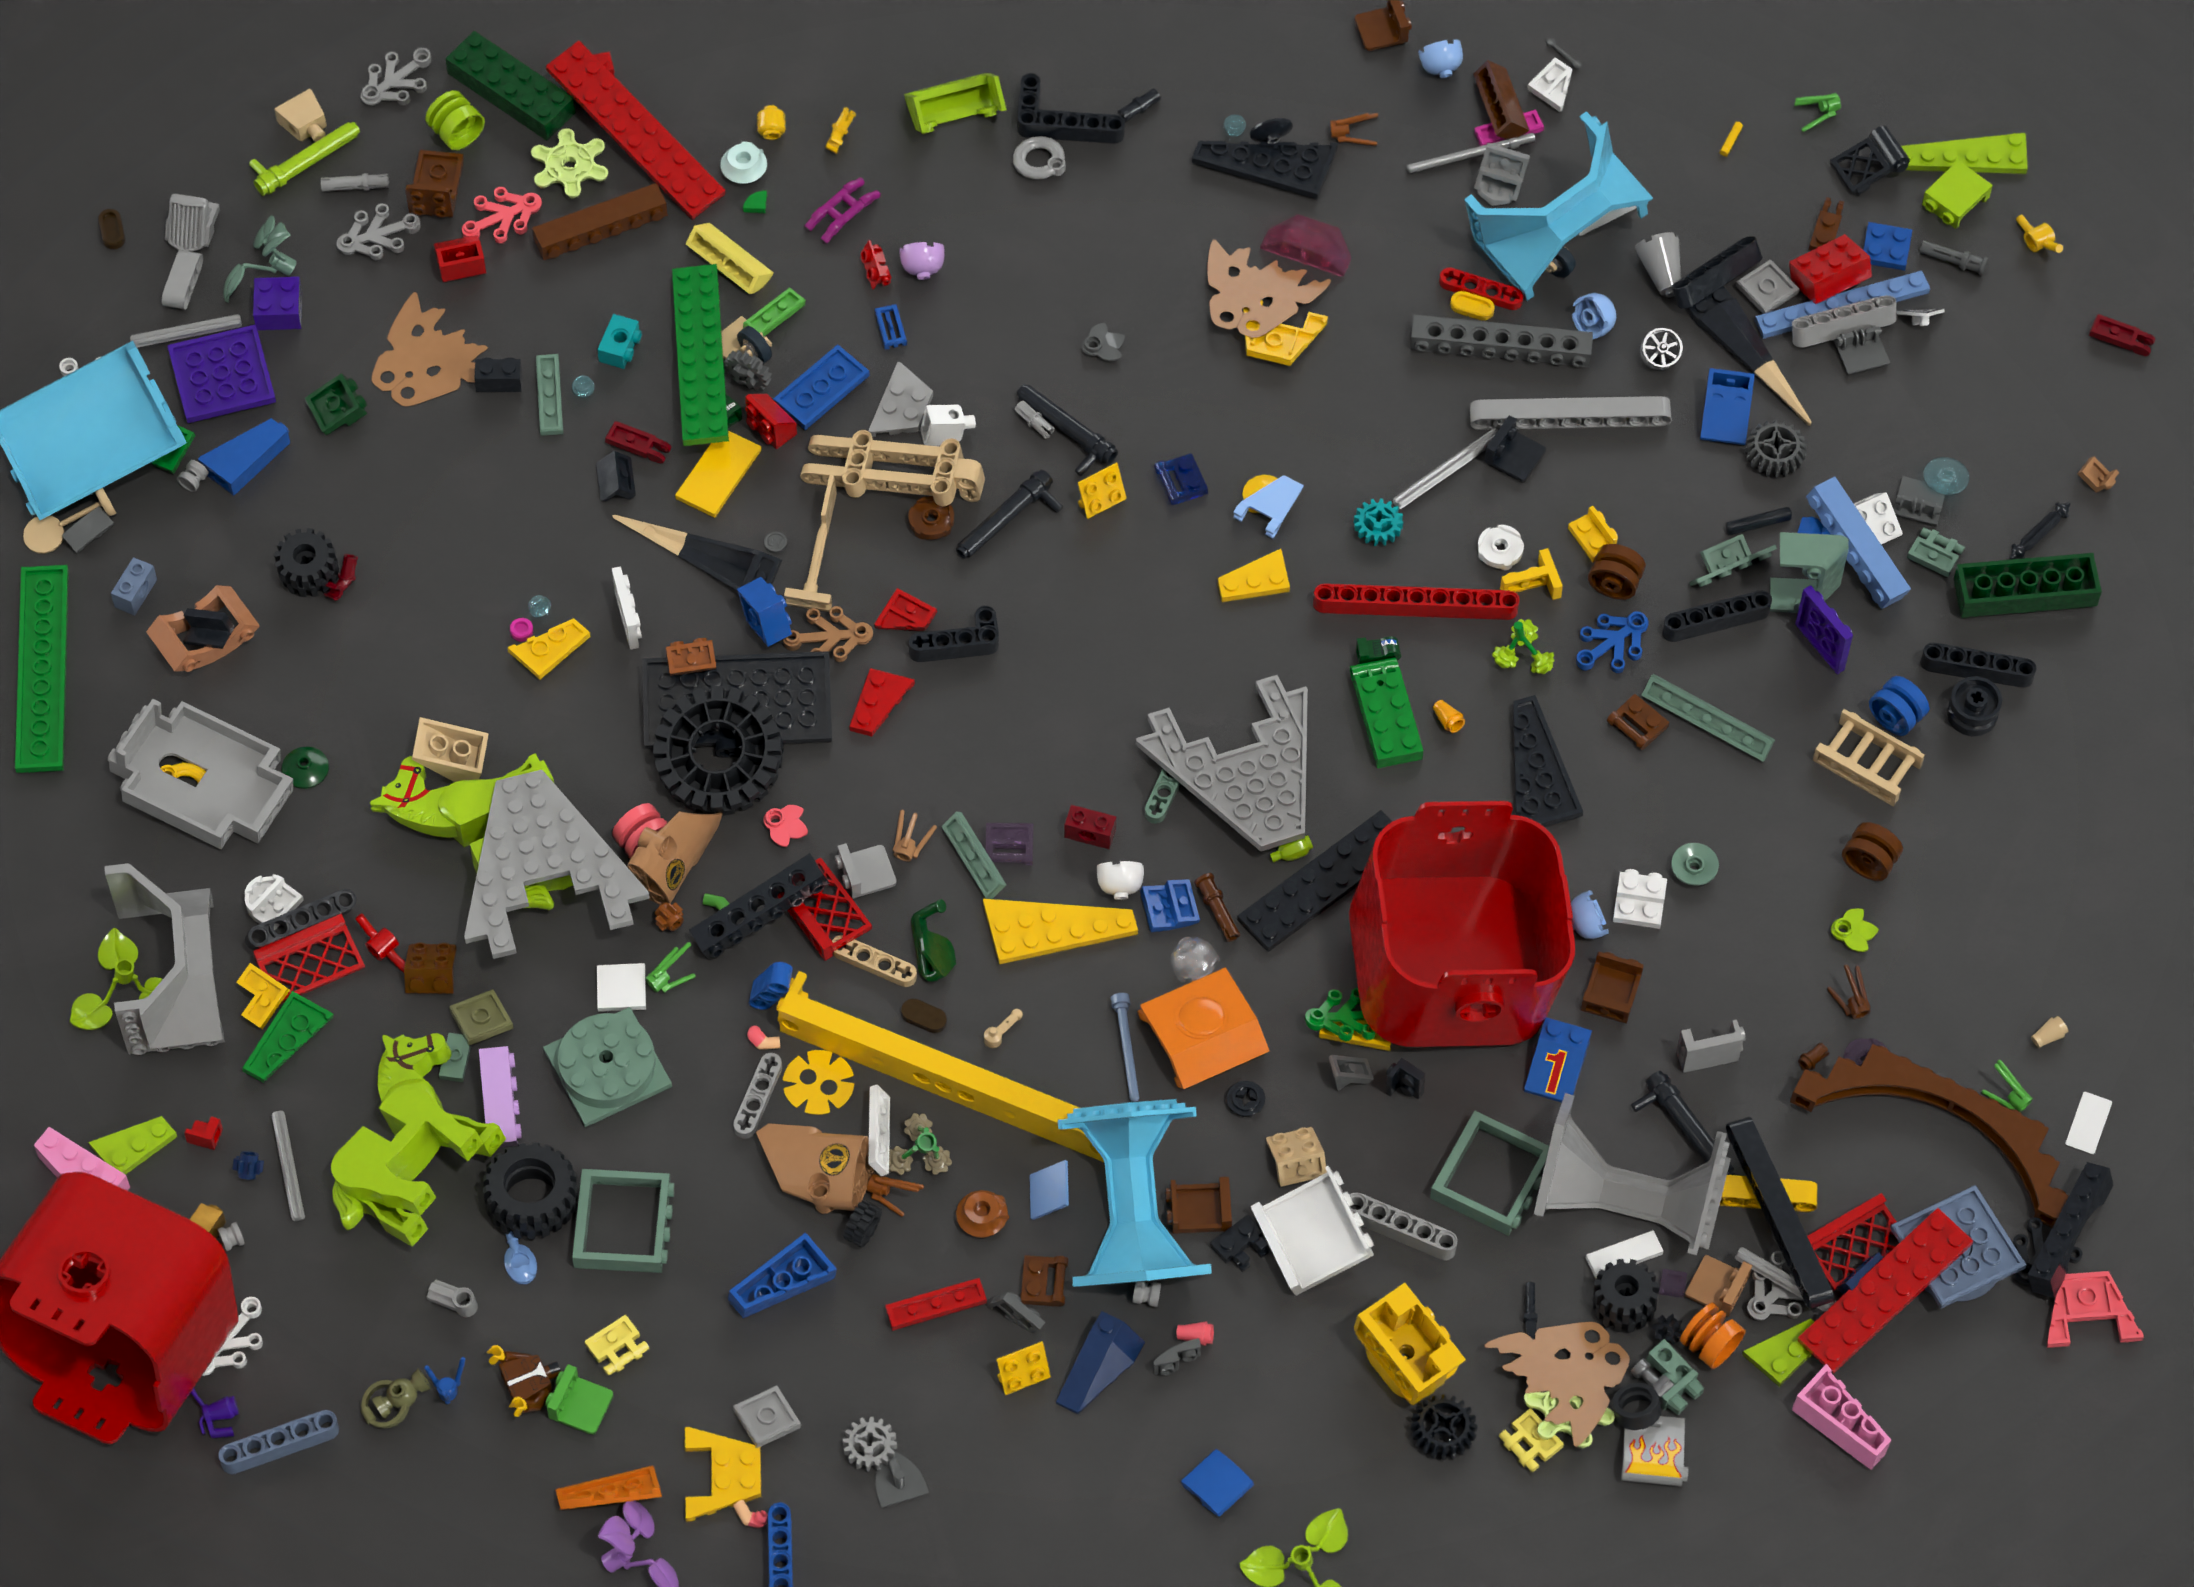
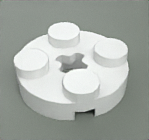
M1497 525V528L1492 529L1489 527L1479 537L1478 557L1491 567L1509 570L1520 561L1523 555L1524 543L1521 540V535L1510 526ZM1502 543L1505 545V549L1498 550L1495 545L1499 546Z

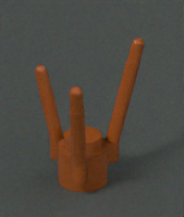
M1366 113L1346 119L1330 121L1332 138H1338V143L1351 142L1376 146V141L1345 137V135L1349 134V124L1376 118L1378 113Z
M875 1173L872 1174L867 1185V1191L873 1193L872 1199L881 1202L901 1217L904 1216V1212L884 1199L882 1195L887 1196L891 1187L919 1192V1189H924L922 1184L885 1176L881 1177Z

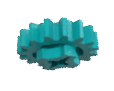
M1380 498L1379 503L1371 499V504L1368 505L1366 502H1363L1362 508H1357L1356 515H1354V530L1359 531V538L1366 537L1365 543H1369L1372 540L1374 541V546H1377L1378 542H1382L1385 546L1388 539L1394 542L1395 536H1400L1404 522L1402 521L1403 514L1398 513V506L1391 507L1392 501L1384 504L1383 498Z

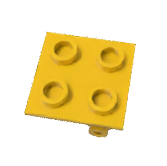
M1117 462L1077 482L1081 494L1078 505L1081 509L1084 508L1087 519L1127 499Z
M1043 1341L997 1359L999 1368L997 1377L999 1382L1002 1383L1005 1395L1051 1378Z

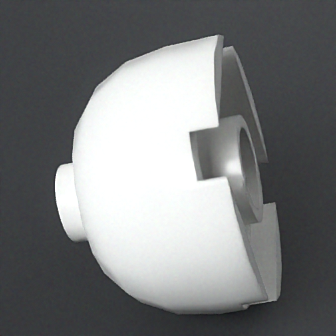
M1120 861V864L1112 865V862H1106L1097 865L1099 886L1105 893L1114 895L1116 900L1128 899V895L1136 893L1143 883L1144 867L1142 863Z

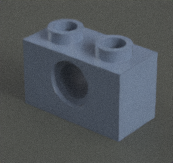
M134 557L132 558L111 592L115 608L134 616L136 615L157 581L153 565Z

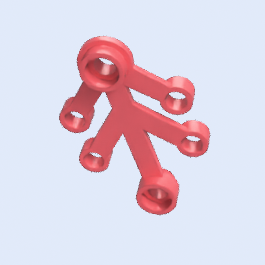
M497 187L494 190L495 200L516 204L509 207L488 202L485 196H477L474 199L475 209L478 211L486 210L495 214L477 222H465L462 226L463 237L478 235L479 238L480 230L502 221L500 227L494 231V240L497 243H504L507 241V233L514 215L521 212L520 219L514 222V231L517 234L526 233L531 214L537 213L542 206L541 197L535 193H527L520 196L508 193L504 187Z

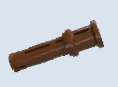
M1206 873L1198 877L1194 884L1203 894L1204 904L1210 906L1227 942L1235 941L1241 934L1222 900L1223 892L1218 890L1214 882L1215 877L1213 873Z

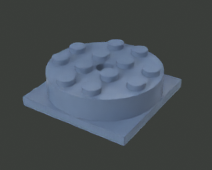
M1976 1185L1896 1222L1890 1228L1900 1243L1932 1212L1939 1208L1973 1240V1244L1924 1289L1932 1294L1940 1309L1956 1301L1976 1299L1990 1291L1998 1281L2026 1267V1263Z

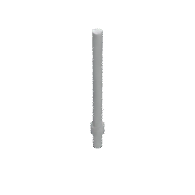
M1534 133L1491 144L1512 150L1519 148V145L1534 142L1535 136ZM1487 145L1407 165V170L1410 174L1484 155Z

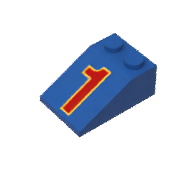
M1546 1017L1524 1092L1558 1102L1563 1101L1565 1093L1574 1095L1589 1047L1592 1030Z

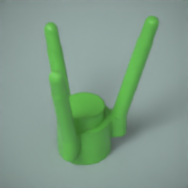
M1837 93L1796 98V102H1794L1795 106L1818 103L1820 110L1826 112L1825 115L1804 126L1801 129L1803 132L1830 117L1836 116L1835 111L1841 108V101Z
M690 942L686 943L679 951L678 947H675L645 977L648 985L656 993L660 990L666 993L669 989L696 977L693 973L668 984L670 976L666 970L691 946Z
M1998 1060V1064H1995L1994 1067L2013 1089L2007 1097L2010 1101L2007 1102L1984 1089L1982 1094L1998 1101L2008 1109H2016L2022 1112L2032 1102L2033 1098L2022 1088L2002 1060Z

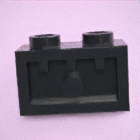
M1403 1058L1397 1064L1393 1063L1386 1072V1094L1391 1097L1396 1089L1400 1087L1404 1094L1409 1097L1414 1096L1419 1100L1424 1093L1425 1073Z

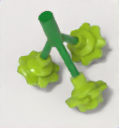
M1519 619L1515 622L1514 626L1511 627V630L1515 632L1511 635L1512 643L1507 645V647H1495V652L1492 653L1495 663L1501 668H1515L1516 662L1519 659L1515 656L1514 647L1517 643L1519 646L1525 644L1531 651L1534 662L1531 663V672H1537L1538 674H1546L1547 671H1551L1555 661L1553 652L1541 654L1539 650L1536 651L1531 645L1538 638L1536 633L1538 627L1533 625L1530 619L1526 621Z

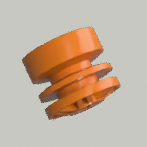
M1710 1303L1690 1320L1680 1337V1342L1684 1346L1690 1345L1689 1350L1691 1352H1696L1703 1347L1699 1358L1711 1369L1719 1367L1734 1352L1746 1332L1733 1319L1723 1324L1726 1313L1722 1310L1718 1312L1719 1307L1715 1303Z

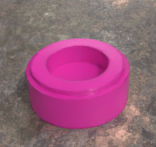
M526 618L515 619L510 625L512 638L516 641L524 642L527 641V638L532 637L534 630L531 621Z

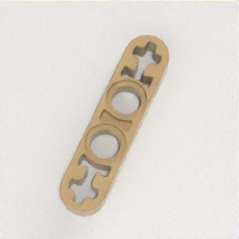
M843 935L835 937L832 942L835 943L840 940ZM855 939L846 944V949L843 948L841 951L837 949L832 952L833 956L837 959L897 985L910 987L916 982L917 972L914 965ZM860 952H867L870 958L866 961H860L857 959V955ZM882 961H888L891 967L888 970H881L878 964ZM907 971L910 972V976L902 978V974H905Z

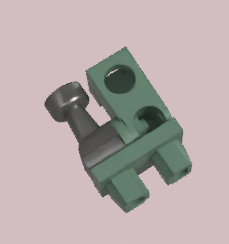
M1665 1339L1648 1353L1647 1360L1643 1358L1631 1370V1373L1636 1378L1642 1377L1648 1385L1656 1390L1661 1408L1664 1411L1669 1408L1677 1415L1688 1405L1681 1397L1682 1394L1686 1392L1695 1400L1704 1391V1387L1697 1380L1698 1373L1690 1367ZM1650 1367H1655L1662 1376L1660 1378L1649 1370Z

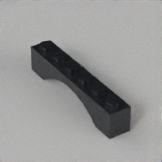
M2090 1162L2086 1163L2028 1273L2032 1292L2055 1298L2065 1279L2068 1263L2082 1228L2092 1213L2105 1203L2114 1186L2110 1168Z

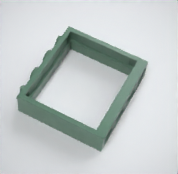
M1474 1110L1431 1188L1430 1199L1509 1236L1512 1229H1516L1522 1221L1520 1214L1523 1209L1528 1210L1533 1200L1532 1192L1534 1189L1538 1191L1540 1188L1541 1176L1544 1172L1549 1146ZM1479 1129L1540 1157L1507 1217L1447 1188Z
M582 1169L572 1256L574 1268L662 1273L663 1264H667L668 1250L664 1249L665 1242L670 1241V1227H667V1219H672L673 1206L669 1205V1198L674 1197L675 1183H671L670 1174ZM593 1184L661 1188L654 1256L586 1252Z

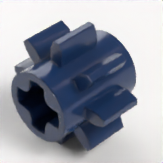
M242 1151L240 1156H236L233 1159L232 1170L238 1171L237 1176L239 1178L252 1180L256 1178V1174L260 1175V1172H263L264 1161L258 1160L259 1154L256 1152Z

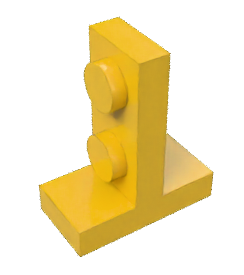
M1549 549L1539 550V567H1531L1526 571L1518 573L1510 572L1502 576L1500 590H1510L1517 593L1547 585L1552 600L1561 598L1563 585Z

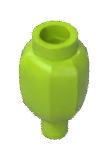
M1307 835L1303 839L1280 845L1278 851L1271 853L1270 856L1273 863L1281 859L1285 861L1297 860L1306 856L1309 850L1313 848V845Z

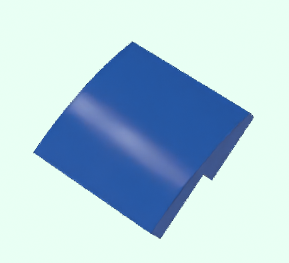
M1189 879L1167 880L1165 885L1143 886L1141 888L1140 894L1150 932L1167 931L1199 923L1200 918Z
M1215 1449L1181 1480L1183 1487L1198 1497L1202 1505L1218 1517L1254 1485V1482L1218 1449Z

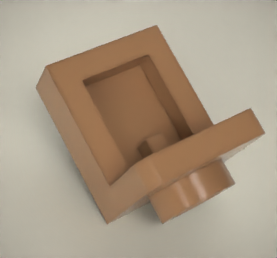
M2093 456L2088 459L2077 474L2097 493L2103 489L2109 490L2116 483L2115 478L2119 472L2117 469L2109 472Z

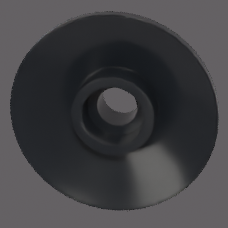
M1274 118L1263 121L1251 129L1250 137L1256 142L1277 143L1293 129L1292 121L1286 118Z

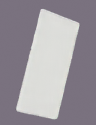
M2083 1092L2066 1140V1145L2094 1154L2112 1101Z

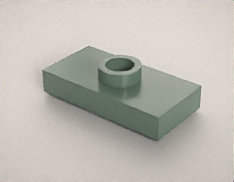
M448 1033L447 1044L451 1049L452 1055L446 1063L441 1064L439 1079L463 1082L472 1045L469 1046L462 1034Z

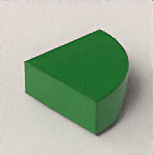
M758 191L750 195L744 203L743 212L766 213L767 191Z

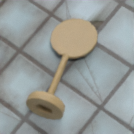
M101 488L95 491L99 502L61 522L51 515L42 520L35 517L29 521L23 534L27 547L31 551L41 554L54 551L64 539L62 537V534L65 533L63 526L83 517L98 506L103 507L108 516L117 514L104 489Z

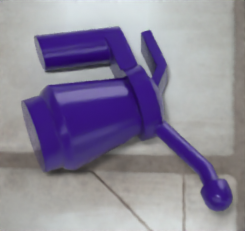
M193 1388L191 1394L202 1407V1417L199 1421L202 1434H206L203 1425L206 1419L211 1438L234 1437L235 1434L232 1427L214 1428L213 1420L232 1419L234 1416L239 1415L235 1397L225 1396L208 1405L203 1403Z

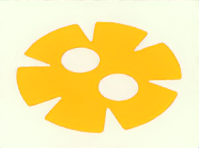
M812 1050L807 1052L809 1065L800 1056L793 1059L787 1066L783 1076V1081L797 1083L783 1089L787 1099L793 1106L797 1108L808 1099L805 1113L827 1114L830 1113L828 1100L838 1109L849 1100L854 1089V1083L840 1080L852 1077L854 1074L850 1065L842 1057H839L829 1065L832 1052ZM806 1069L813 1070L817 1075L816 1081L812 1084L802 1083L800 1080L802 1071ZM826 1080H833L837 1084V1091L832 1095H826L820 1089L821 1084Z

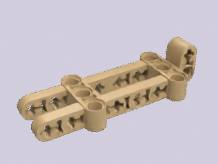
M866 430L857 431L852 438L824 435L811 436L808 450L812 454L847 458L845 467L807 463L803 465L800 478L806 483L827 485L829 475L834 474L836 486L845 487L847 494L854 498L862 496L866 489L933 496L935 503L939 506L951 504L954 500L956 489H959L960 496L964 500L969 502L979 501L985 482L981 464L975 460L964 459L960 443L956 439H946L941 443L940 447L873 440L871 433ZM873 461L935 467L933 475L874 470L871 468Z

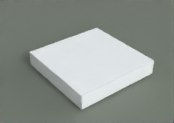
M645 963L597 965L598 1012L622 1011L628 1007L631 1010H646Z

